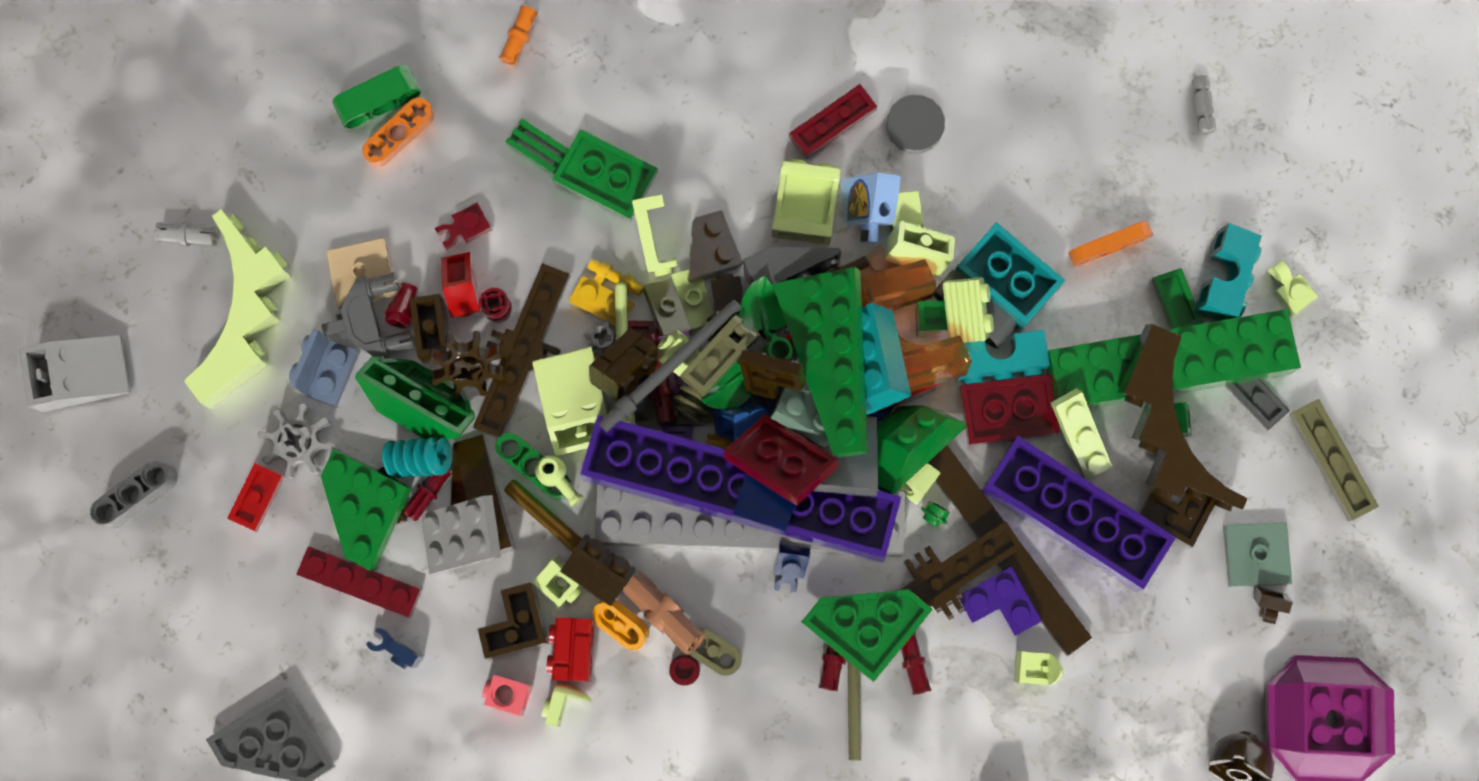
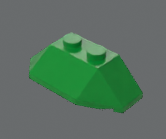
M372 356L355 374L356 381L377 412L426 440L430 437H434L437 440L443 437L445 439L459 438L475 419V413L471 409L464 389L460 391L459 398H454V383L443 381L438 385H433V371L414 360L399 358L381 359L380 356Z
M925 405L897 407L877 425L878 489L892 495L896 493L966 428V423L941 410Z

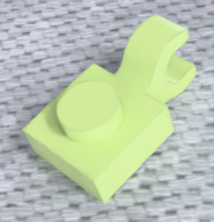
M1283 260L1267 271L1280 287L1273 293L1285 309H1288V313L1291 316L1318 298L1301 274L1296 275L1294 278L1292 277L1289 267Z

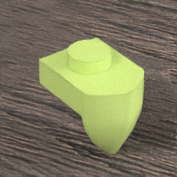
M1016 651L1014 682L1052 685L1061 678L1063 668L1060 661L1053 654Z
M557 681L552 698H546L543 706L542 716L546 717L545 724L556 727L561 725L568 697L591 702V698L579 688L569 683Z

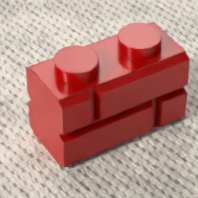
M555 617V624L549 625L548 640L549 643H554L553 655H548L546 672L547 674H552L551 680L591 682L595 623L593 619Z

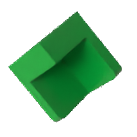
M918 301L915 308L916 338H922L924 333H948L944 301Z

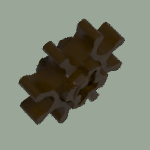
M479 331L473 332V338L468 343H459L455 340L453 333H447L446 347L450 350L440 352L431 349L429 352V363L443 367L433 370V385H438L443 381L453 382L454 398H459L460 391L466 386L476 387L479 394L485 396L487 394L485 378L491 377L497 380H503L504 378L503 366L490 363L491 361L501 359V346L496 344L488 349L481 348L479 346L481 343V333Z

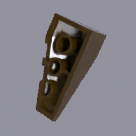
M483 435L453 443L450 506L481 496H492L500 552L503 554L516 550Z

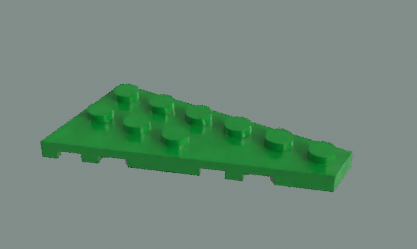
M853 267L773 283L776 297L800 364L803 366L805 378L833 455L845 457L868 453L860 270Z

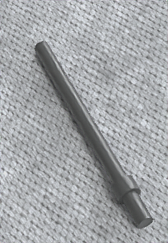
M732 300L630 395L619 399L614 404L615 408L598 423L605 432H608L623 417L628 418L636 410L635 406L741 309L739 303Z

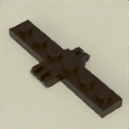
M542 263L514 331L506 329L504 333L492 330L490 336L501 340L499 344L501 346V361L499 365L503 366L504 378L503 380L493 378L473 425L475 430L496 438L505 434L530 372H534L532 361L546 358L547 352L552 355L560 354L561 350L559 348L546 344L543 341L571 276L569 273ZM488 341L486 347L491 348L497 343Z
M1006 521L942 563L930 545L924 548L925 553L930 558L928 561L925 562L919 552L914 554V557L920 564L916 569L909 558L904 561V564L915 580L900 590L909 589L928 606H932L937 614L943 611L950 621L955 618L948 608L950 605L953 604L959 614L965 611L959 602V599L963 597L959 588L1023 546Z

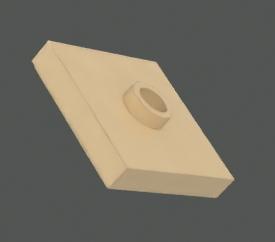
M384 238L326 251L338 309L342 308L357 277L364 275L370 279L392 272L387 243ZM396 291L376 295L372 302L392 298Z

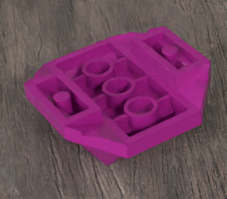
M1292 655L1285 665L1265 684V745L1270 749L1273 758L1284 768L1293 781H1364L1395 755L1394 690L1359 658ZM1330 711H1333L1337 717V723L1333 728L1326 722V716Z

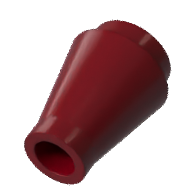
M402 282L399 287L400 290L396 292L384 314L386 315V323L396 328L406 329L409 323H412L409 298L416 297L418 288L410 283Z

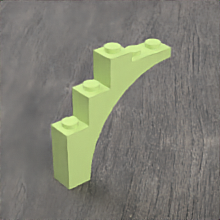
M222 209L212 215V218L222 232L231 256L234 277L232 304L227 323L215 347L203 363L183 380L198 401L209 409L268 365L262 358L266 353L254 339L277 323L279 319L273 313L277 308L265 295L291 277L284 269L288 266V263L278 251L273 254L266 247L261 249L251 236L246 239L241 232L245 228L234 214L228 216Z

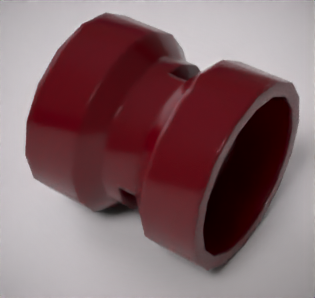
M489 288L481 294L479 307L489 321L501 323L510 317L512 304L503 290Z

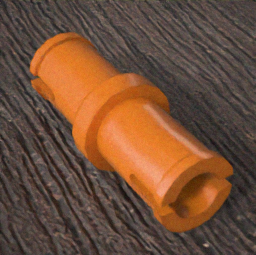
M525 5L520 6V11L513 27L507 31L509 37L499 56V60H502V62L511 66L517 65L524 44H528L530 40L528 35L538 15V12Z

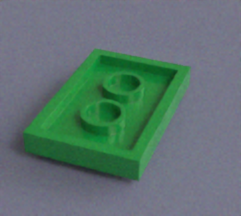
M580 129L552 180L553 183L631 222L635 215L632 200L645 197L658 173V168Z

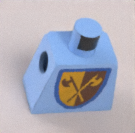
M877 172L841 179L844 221L847 226L861 227L860 243H878L879 226L893 225L895 222L901 176Z

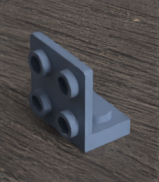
M312 329L311 334L306 335L302 342V355L299 362L294 363L290 370L289 380L291 381L289 385L307 397L337 407L360 352L331 341L320 331Z

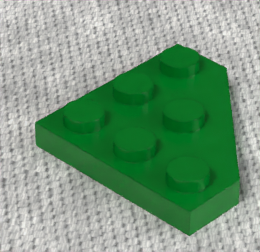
M333 449L321 474V480L344 557L369 571H375L412 487L339 449Z
M909 589L821 597L801 623L874 683L933 609Z

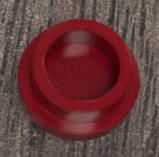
M683 654L672 660L669 673L675 683L687 686L693 684L698 679L700 666L694 657Z

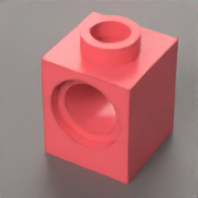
M493 675L492 680L487 679L482 692V697L486 698L484 705L523 716L533 686L499 675ZM508 685L513 690V698L505 704L499 700L498 692L501 687Z

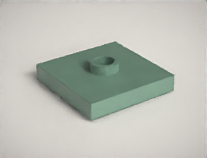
M1287 523L1223 526L1228 587L1293 584Z

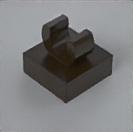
M1256 586L1253 598L1258 606L1261 607L1259 617H1262L1263 622L1275 624L1278 611L1290 614L1293 602L1286 593Z

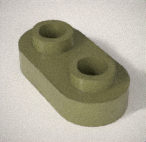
M698 627L705 635L706 646L703 649H696L689 654L720 675L728 676L737 672L741 665L740 652L708 629ZM728 654L732 657V663L729 666H723L720 663L722 655Z

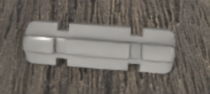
M1206 75L1196 76L1192 80V88L1196 92L1194 95L1197 118H1200L1198 121L1200 133H1209L1216 129L1215 117H1212V114H1214L1211 91L1208 90L1210 82L1209 77Z

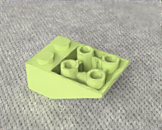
M592 346L532 361L555 456L587 449L597 415L606 417L610 413L604 390L601 391L593 386L589 379V365L595 361Z

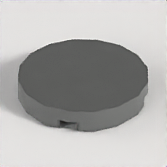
M909 95L899 99L891 107L887 116L886 130L889 138L897 148L903 151L923 153L931 150L939 143L945 129V117L941 107L934 100L923 95Z

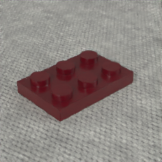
M1050 374L960 385L959 387L968 446L1013 441L1017 436L1022 439H1031L1059 434L1058 420L1051 405V402L1054 401Z
M764 414L724 450L725 460L796 506L838 468V459L788 427L771 419L767 414Z

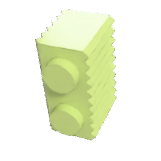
M902 220L886 239L884 260L940 276L953 261L955 237L948 234L944 235L942 232L938 233L937 230L932 231L931 228L927 230L926 227L922 228L920 225H911L909 222L905 223Z
M984 278L948 280L942 283L949 344L987 340L990 337V332L994 330L992 314H987L986 302H990V288L988 284H984Z

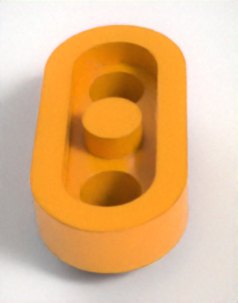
M615 600L611 607L600 601L594 607L592 615L596 625L626 649L638 650L649 639V629L646 623L619 601Z

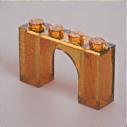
M926 259L861 277L862 307L875 303L894 313L896 310L916 304L918 301L932 299L937 283ZM898 335L910 391L967 375L972 360L960 335L930 344L911 343Z

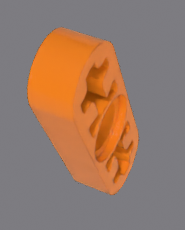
M424 98L410 100L364 143L362 148L363 155L368 163L375 167L386 165L421 133L434 118V111L430 103ZM416 108L424 109L426 115L424 117L416 116L414 110ZM405 117H408L409 121H412V123L414 124L413 128H411L409 123L404 119ZM397 125H402L406 128V134L401 139L391 137V130ZM386 136L390 144H392L393 146L390 148L382 138ZM372 148H381L382 156H373Z
M1146 220L1080 245L1069 251L1068 254L1073 266L1078 267L1145 241L1154 234Z

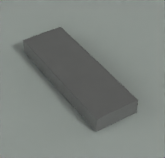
M1261 379L1225 385L1232 395L1267 431L1290 411Z

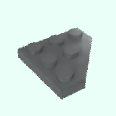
M290 688L283 689L206 739L220 765L228 768L245 770L290 781H315L336 768Z

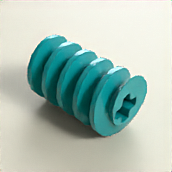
M430 437L427 440L425 438H419L418 440L408 439L407 441L397 440L396 442L389 440L384 443L382 448V463L388 475L393 478L444 475L451 466L452 451L450 444L444 437L439 439V441L434 437Z

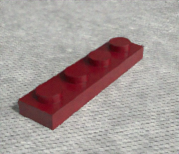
M309 546L296 573L298 576L408 618L412 617L422 593V589L375 571H369L362 566Z

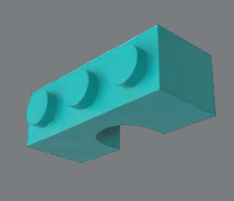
M1228 223L1216 232L1209 258L1220 262L1226 268L1227 281L1213 277L1202 284L1194 312L1217 321L1238 318L1243 315L1247 302L1244 300L1246 291L1251 287L1254 280L1253 266L1258 261L1262 248L1259 247L1262 235Z
M1044 330L1014 334L1010 339L1012 353L1006 359L992 357L987 352L985 341L953 343L951 350L956 382H965V385L983 383V379L994 378L995 381L1013 379L1012 375L1024 374V377L1043 375L1042 371H1045L1050 366Z

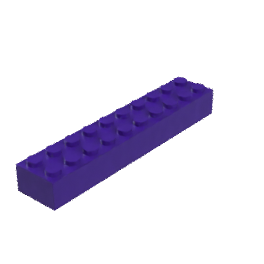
M597 415L580 472L583 481L884 562L901 501L900 496L881 491L877 492L876 497L812 491L796 506L725 460V449L619 421L608 432H605L598 424L605 417Z

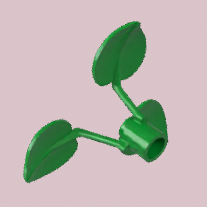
M762 276L745 291L740 301L739 317L744 320L743 324L750 330H762L763 335L769 339V342L763 346L762 352L782 360L792 359L791 343L787 339L777 337L776 334H771L768 331H776L782 328L786 322L773 285L767 277ZM736 362L704 398L701 396L704 404L716 409H731L742 405L750 398L751 394L746 392L740 365Z

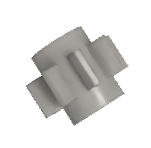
M607 320L604 326L598 327L596 323H593L594 330L592 334H585L586 339L593 342L588 347L592 346L593 351L596 349L598 357L616 341V328L611 330L610 323ZM604 334H607L610 341H605L604 346H601L598 339H602Z

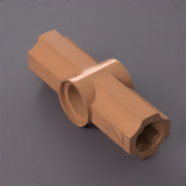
M641 572L631 577L622 591L644 612L643 616L662 634L665 633L682 652L688 655L690 652L695 651L701 645L705 635L683 614L684 610L665 592L662 593Z

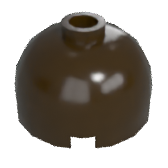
M1247 731L1222 737L1215 744L1208 763L1210 774L1220 781H1271L1274 772V760L1270 749L1255 734Z

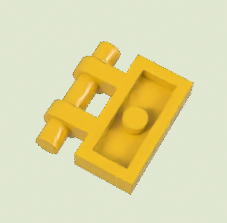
M592 258L587 268L597 273L594 280L582 276L568 302L603 322L609 321L610 326L616 328L615 292L603 286L605 281L608 279L616 284L624 282L627 285V296L630 291L640 296L644 285L635 281L636 278L632 275L626 274L625 276L612 269L613 265L605 261L601 263ZM627 299V316L629 318L635 303Z

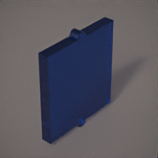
M746 473L742 487L738 488L739 497L733 516L786 532L792 512L797 509V506Z

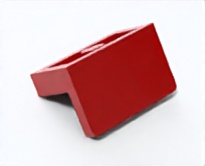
M254 463L227 519L258 532L285 477Z

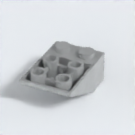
M121 335L49 341L19 348L28 407L35 410L47 412L131 393Z

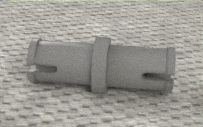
M158 222L155 225L156 228H160V230L154 229V238L159 242H179L182 246H190L191 244L215 246L217 244V241L213 240L218 239L216 227L192 226L188 222H183L181 225Z

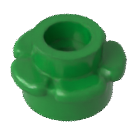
M930 500L925 507H921V510L925 512L922 518L936 527L940 523L947 524L946 519L950 512L944 507Z

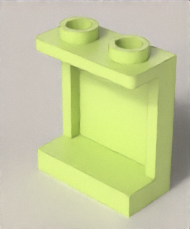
M789 159L788 162L782 161L772 237L830 245L841 169H837L829 163H819L818 166L808 165L800 159Z
M662 194L632 200L648 273L654 271L655 277L673 273L672 267L678 266L676 258L662 261L657 259L647 210L664 207Z

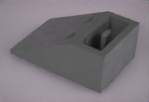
M770 246L743 259L744 276L749 285H751L762 276L767 277L770 283L773 284L823 274L839 267L841 250L840 248Z

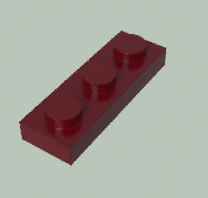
M859 84L791 131L789 137L805 159H807L875 112L877 105L862 85Z

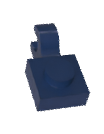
M382 628L375 630L383 637L380 645H375L370 641L366 643L367 647L372 651H388L393 655L390 660L403 669H406L407 666L417 668L423 660L422 656L400 641L395 640L387 630Z

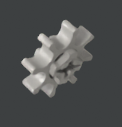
M305 404L299 405V414L291 421L286 420L282 411L275 409L273 414L280 422L278 430L274 433L258 432L259 438L272 440L274 443L273 452L263 457L262 462L271 466L276 460L284 459L286 461V469L283 476L290 480L294 479V470L301 463H307L312 473L319 474L321 470L314 463L315 454L320 450L332 452L333 449H336L332 444H322L319 440L320 432L330 427L331 422L326 418H322L317 424H308L307 415L310 408ZM292 433L300 437L298 442L300 444L299 446L301 447L302 451L297 447L293 446L295 444V440Z

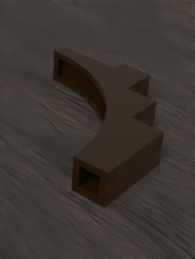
M1145 324L1117 392L1125 395L1124 401L1131 405L1142 408L1143 403L1145 404L1131 438L1140 441L1138 447L1156 454L1157 449H1159L1145 484L1154 487L1152 493L1170 500L1171 495L1181 498L1187 487L1186 494L1203 500L1205 495L1215 499L1213 505L1230 512L1233 507L1243 510L1248 498L1227 488L1211 475L1192 453L1181 432L1174 409L1172 380L1174 360L1182 336L1154 324Z

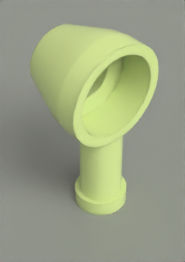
M549 455L538 461L535 474L543 485L556 486L568 499L572 507L584 498L565 478L566 466L559 457ZM547 464L554 465V471L551 474L544 473V467Z

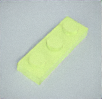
M1076 388L1051 402L1081 477L1089 480L1111 468L1112 464L1083 393Z

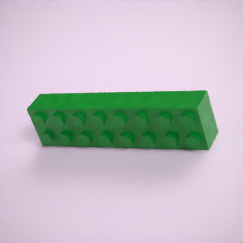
M1288 309L1168 329L1182 336L1174 360L1173 395L1228 384L1244 383L1256 379L1290 375L1301 368ZM1141 334L1049 350L1050 366L1046 371L1051 376L1054 400L1077 388L1083 393L1089 409L1127 403L1124 401L1126 396L1117 392Z

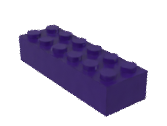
M1019 436L1013 440L981 489L984 494L1135 592L1144 590L1176 539L1167 531Z

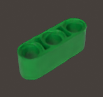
M399 65L338 94L333 98L332 104L344 128L353 129L417 98L421 94V90L409 66Z
M513 433L503 434L497 439L495 444L496 453L503 461L555 500L567 499L561 492L554 493L551 491L550 486L543 485L537 479L536 474H529L527 472L529 462L540 460L544 457L542 454ZM511 441L517 442V452L511 456L504 455L505 445ZM547 464L544 467L545 474H551L554 471L553 464ZM566 474L565 478L573 486L572 480Z

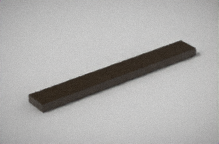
M948 445L928 462L929 465L940 472L935 482L978 539L1005 522ZM1024 546L997 564L1002 571L1011 566L1013 567L1042 619L1041 624L1065 656H1069L1092 638Z

